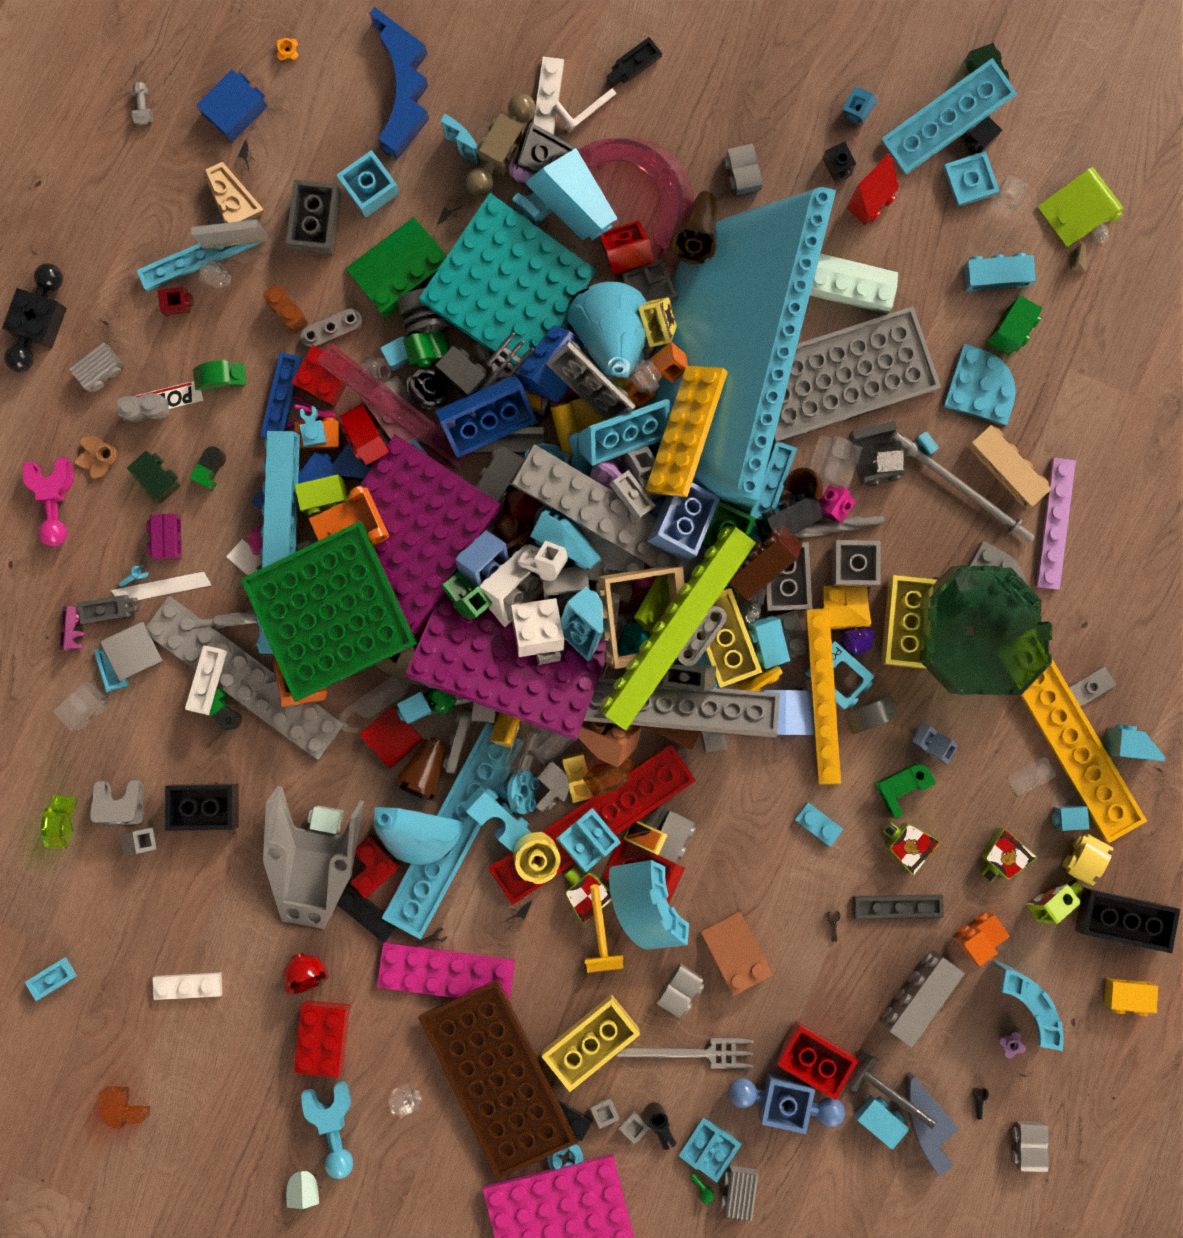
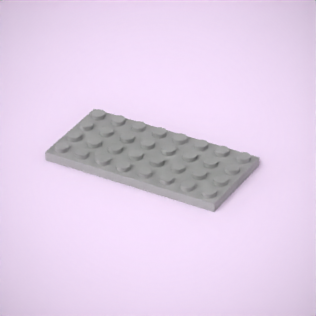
M912 306L798 343L774 436L775 443L941 389L942 387L914 307Z

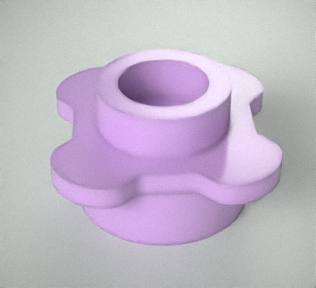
M1017 1032L1001 1037L999 1040L1000 1045L1005 1050L1004 1055L1007 1058H1013L1015 1054H1022L1026 1050L1025 1045L1021 1043V1036Z

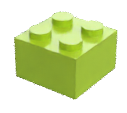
M339 475L295 484L300 511L308 516L313 517L348 500L347 496L349 494L346 481Z

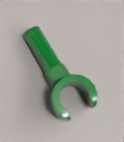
M692 1173L690 1178L703 1191L699 1196L700 1200L709 1205L714 1198L713 1190L705 1186Z

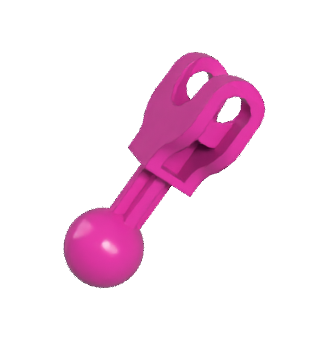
M67 457L58 458L55 460L54 472L48 477H42L39 465L33 461H27L23 464L24 484L33 490L36 501L44 504L45 521L39 526L38 537L47 546H59L65 542L68 532L64 523L59 521L57 503L65 502V493L74 483L72 463Z

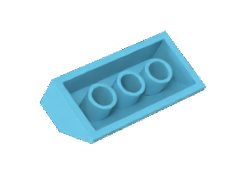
M666 399L587 427L578 433L579 453L593 466L662 441L669 419L670 401Z

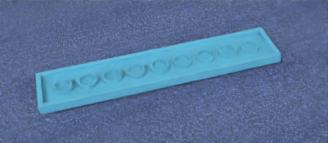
M488 722L484 726L437 814L440 817L464 822L460 839L455 847L440 860L424 865L411 864L382 917L387 922L419 939H422L482 826L465 811L463 804L480 786L485 790L490 788L498 796L500 784L508 778L526 742L517 737H514L511 748L490 742L494 725Z

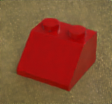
M640 221L609 229L599 236L612 275L622 274L627 270L654 262L649 238Z

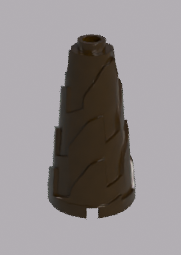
M702 191L698 194L673 235V252L675 253L676 250L678 258L689 264H703L707 258L710 260L717 247L716 197L709 191Z

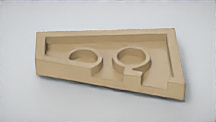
M223 162L205 169V179L224 223L252 220L262 215L263 208Z

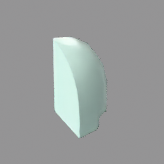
M308 1171L296 1172L290 1177L286 1191L287 1208L305 1209L319 1204L317 1181Z

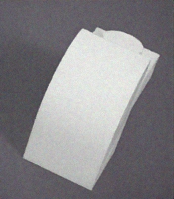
M545 541L541 548L529 544L518 560L519 567L538 573L542 580L553 581L564 567L568 556L564 547Z

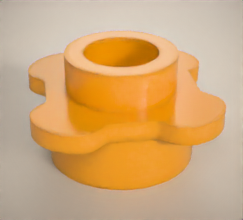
M283 38L277 41L279 51L277 57L279 60L283 61L288 58L296 60L298 58V53L296 52L297 40Z

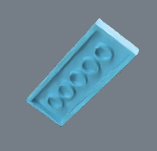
M992 58L881 138V141L903 173L907 175L1016 97L1017 92Z

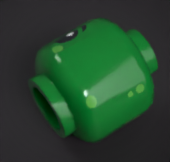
M428 687L429 691L425 693V698L428 699L431 705L429 707H432L434 710L433 713L442 715L455 708L454 704L457 701L455 695Z

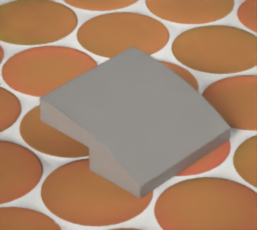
M143 622L100 642L119 682L162 662Z

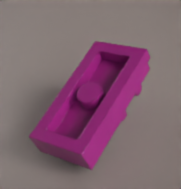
M62 607L59 650L83 648L82 644H76L72 641L77 636H84L83 632L73 631L79 621V613L76 612V607Z

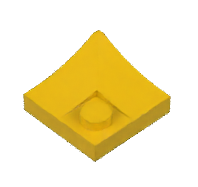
M823 586V608H829L831 630L868 627L871 625L867 587Z

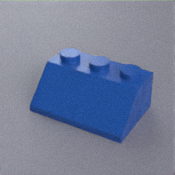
M553 325L516 372L524 390L558 403L569 386L545 363L568 339L578 344L584 353L582 341L571 331Z

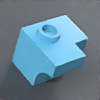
M534 192L528 196L517 193L512 198L513 206L524 218L537 227L553 212Z

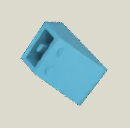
M551 508L541 513L530 536L536 539L535 543L542 546L547 541L564 547L567 556L583 569H591L601 561V557L577 523Z

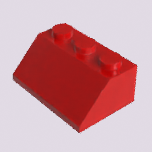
M796 1020L785 1038L777 1066L836 1100L858 1060L854 1054Z

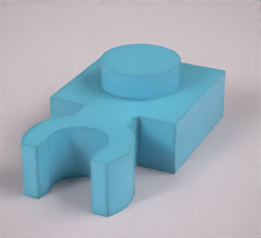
M314 406L311 407L312 414L310 416H306L305 410L300 409V416L306 422V424L300 425L303 444L306 448L327 443L323 422L321 420L316 421L318 411Z

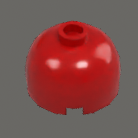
M304 953L292 956V961L286 965L282 974L283 985L287 994H290L291 990H294L295 994L308 991L319 986L317 981L323 978L325 982L329 978L322 960L317 956L304 955Z

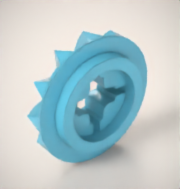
M575 1144L548 1156L550 1169H560L562 1158L559 1155H564L568 1150L569 1158L572 1160H567L563 1166L583 1162V1153L580 1146Z

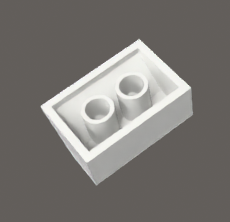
M527 545L516 551L506 563L499 566L497 571L485 579L479 586L493 603L488 608L505 627L512 622L511 605L533 602L543 592V582L539 574L519 567L518 560L527 548Z

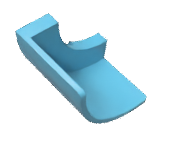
M649 860L610 867L609 886L613 907L628 937L644 950L688 945L689 923L679 916L674 907H669L666 900L669 895L665 880V866Z
M992 961L994 966L1003 971L1000 991L1021 1000L1032 1013L1038 1031L1037 1045L1063 1051L1064 1036L1062 1022L1059 1019L1056 1006L1048 994L1038 984L1014 968L1001 962Z

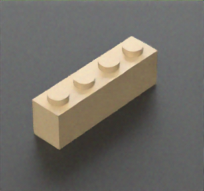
M990 425L967 447L1027 510L1033 507L1051 490L1048 486L1049 482L1033 470L1034 467L1031 462L1023 459L1018 454L1019 451L1016 446L1008 443L1003 438L1004 435L1000 429Z

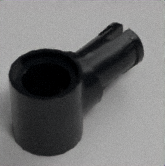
M650 1103L645 1108V1118L650 1128L657 1134L662 1148L668 1150L670 1149L667 1144L668 1141L671 1147L676 1145V1141L669 1129L668 1117L661 1104ZM655 1114H661L659 1118L652 1119Z

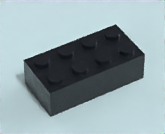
M1083 887L1075 931L1087 936L1172 954L1180 909L1166 904Z

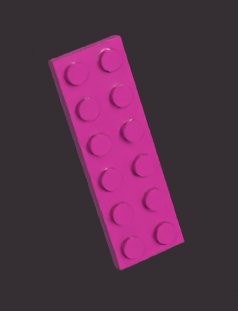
M385 942L382 948L377 987L457 998L493 980L499 979L510 1001L515 959Z

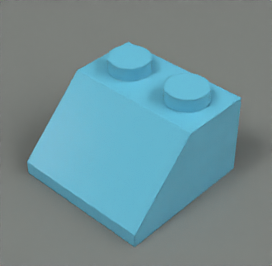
M1115 725V729L1107 728L1105 750L1108 755L1165 762V756L1145 732L1137 731V726Z

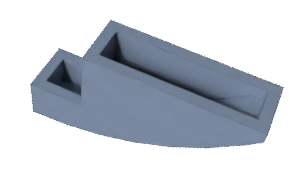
M909 1072L906 1076V1099L937 1121L934 1128L931 1129L908 1112L911 1127L925 1157L941 1177L954 1164L941 1150L940 1146L955 1134L959 1128L914 1075Z

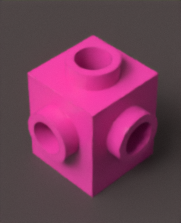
M829 485L822 495L821 501L819 500L823 514L827 518L842 523L856 502L850 496L851 492L843 486L837 488Z

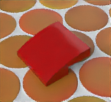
M393 705L359 734L390 769L423 740L411 724L401 721L397 709Z

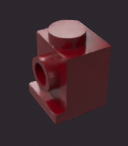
M184 287L157 290L159 310L166 317L174 314L190 313V307L194 305L193 296ZM180 300L181 304L176 305V302Z

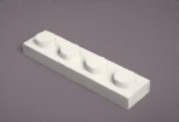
M543 56L533 123L554 135L557 112L553 106L559 102L564 59Z

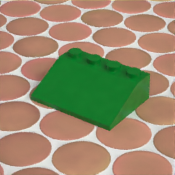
M413 217L345 269L385 320L398 310L396 301L399 297L408 292L427 287L447 255Z

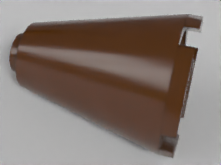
M433 737L430 740L425 739L396 778L394 785H400V789L420 798L423 795L428 796L427 800L434 802L437 797L445 747L442 746L443 742Z

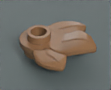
M87 436L81 438V444L86 451L76 459L75 464L84 469H90V476L93 479L102 477L107 473L109 465L117 460V449L111 444L103 443L99 437ZM110 451V456L105 458V452Z

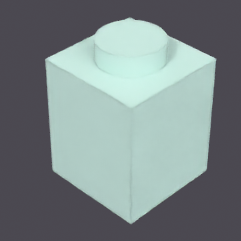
M315 806L313 810H310L308 816V823H311L310 829L333 834L339 833L344 810Z

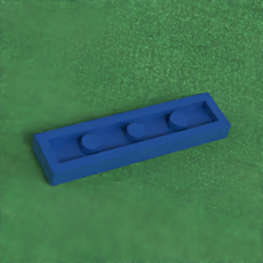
M279 353L260 434L262 438L267 437V431H286L296 389L292 381L302 363V357Z

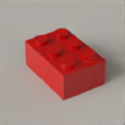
M306 1000L301 1005L294 1073L336 1078L341 1075L344 1067L350 1004Z

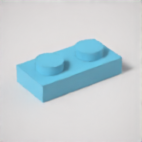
M806 802L794 818L795 821L830 847L843 831V828L808 802Z
M65 957L27 980L25 984L35 1001H38L77 975Z

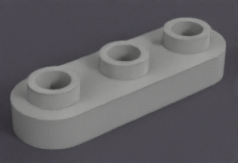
M356 309L344 310L304 328L301 333V340L309 349L312 345L318 348L358 331L363 325V317ZM350 316L355 317L353 322H348ZM330 325H335V328L332 331H329L328 327ZM314 333V339H308L309 334Z
M711 607L677 656L681 664L685 666L696 664L726 622V613L721 607ZM712 613L717 614V619L715 621L710 620V615ZM700 631L704 633V638L701 640L697 638V633ZM686 650L691 651V656L689 658L684 657V652Z
M464 708L462 712L457 714L455 724L458 725L457 732L452 733L449 742L452 750L450 755L446 754L443 767H446L447 773L455 774L472 717V710Z

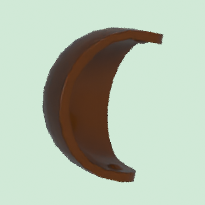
M802 467L793 470L788 475L784 483V489L794 494L806 491V494L815 493V498L821 501L823 483L818 473L810 468Z

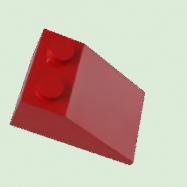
M889 154L857 185L847 206V209L864 225L870 220L874 222L882 214L880 210L885 205L889 207L897 198L895 194L899 186L893 160Z
M620 838L619 841L621 843L616 846L602 878L609 881V869L612 866L652 860L665 866V880L669 895L666 900L669 904L685 867Z

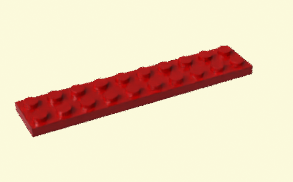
M672 744L541 831L555 842L561 861L556 875L576 863L556 838L590 809H594L616 836L696 781ZM510 852L488 867L512 905L545 884H535L534 882L522 879L516 870L513 852Z

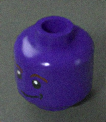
M855 627L844 630L840 642L843 649L856 656L872 648V640L875 639V636L870 627Z

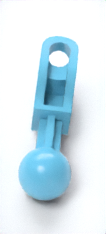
M341 1081L334 1087V1102L331 1105L320 1103L313 1089L304 1090L301 1095L304 1117L310 1123L316 1125L319 1135L326 1133L330 1153L325 1159V1170L334 1179H342L348 1176L354 1165L350 1152L343 1149L339 1131L345 1126L344 1116L352 1103L348 1085L345 1081Z

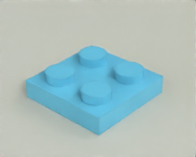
M986 151L947 163L943 166L956 207L997 195L1000 192Z

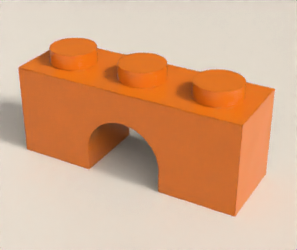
M670 342L635 370L637 377L635 382L623 383L624 390L637 407H642L656 396L655 388L662 378L665 377L673 383L684 374L685 368L688 366L686 353Z

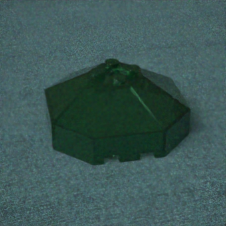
M971 565L951 566L920 598V662L950 694L1022 695L1052 664V654H1049V640H1052V624L1049 621L1041 622V599L1013 568ZM967 625L969 627H975V629L973 630L975 633L974 636L971 634H969L968 636L966 635V632L968 631L966 629Z

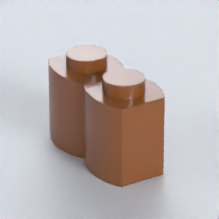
M274 284L263 293L265 302L279 316L288 329L297 333L308 324L306 316L280 286Z

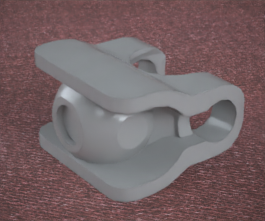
M131 780L127 785L126 794L123 798L114 801L111 796L109 783L97 781L93 789L91 820L105 826L141 824L144 820L143 783L140 780Z

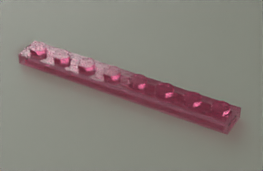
M330 343L317 358L318 364L456 470L461 467L471 454L470 452L456 458L442 428Z

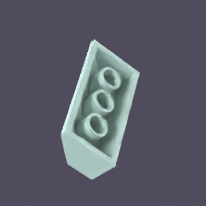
M820 253L810 296L887 315L893 306L897 290L898 272Z

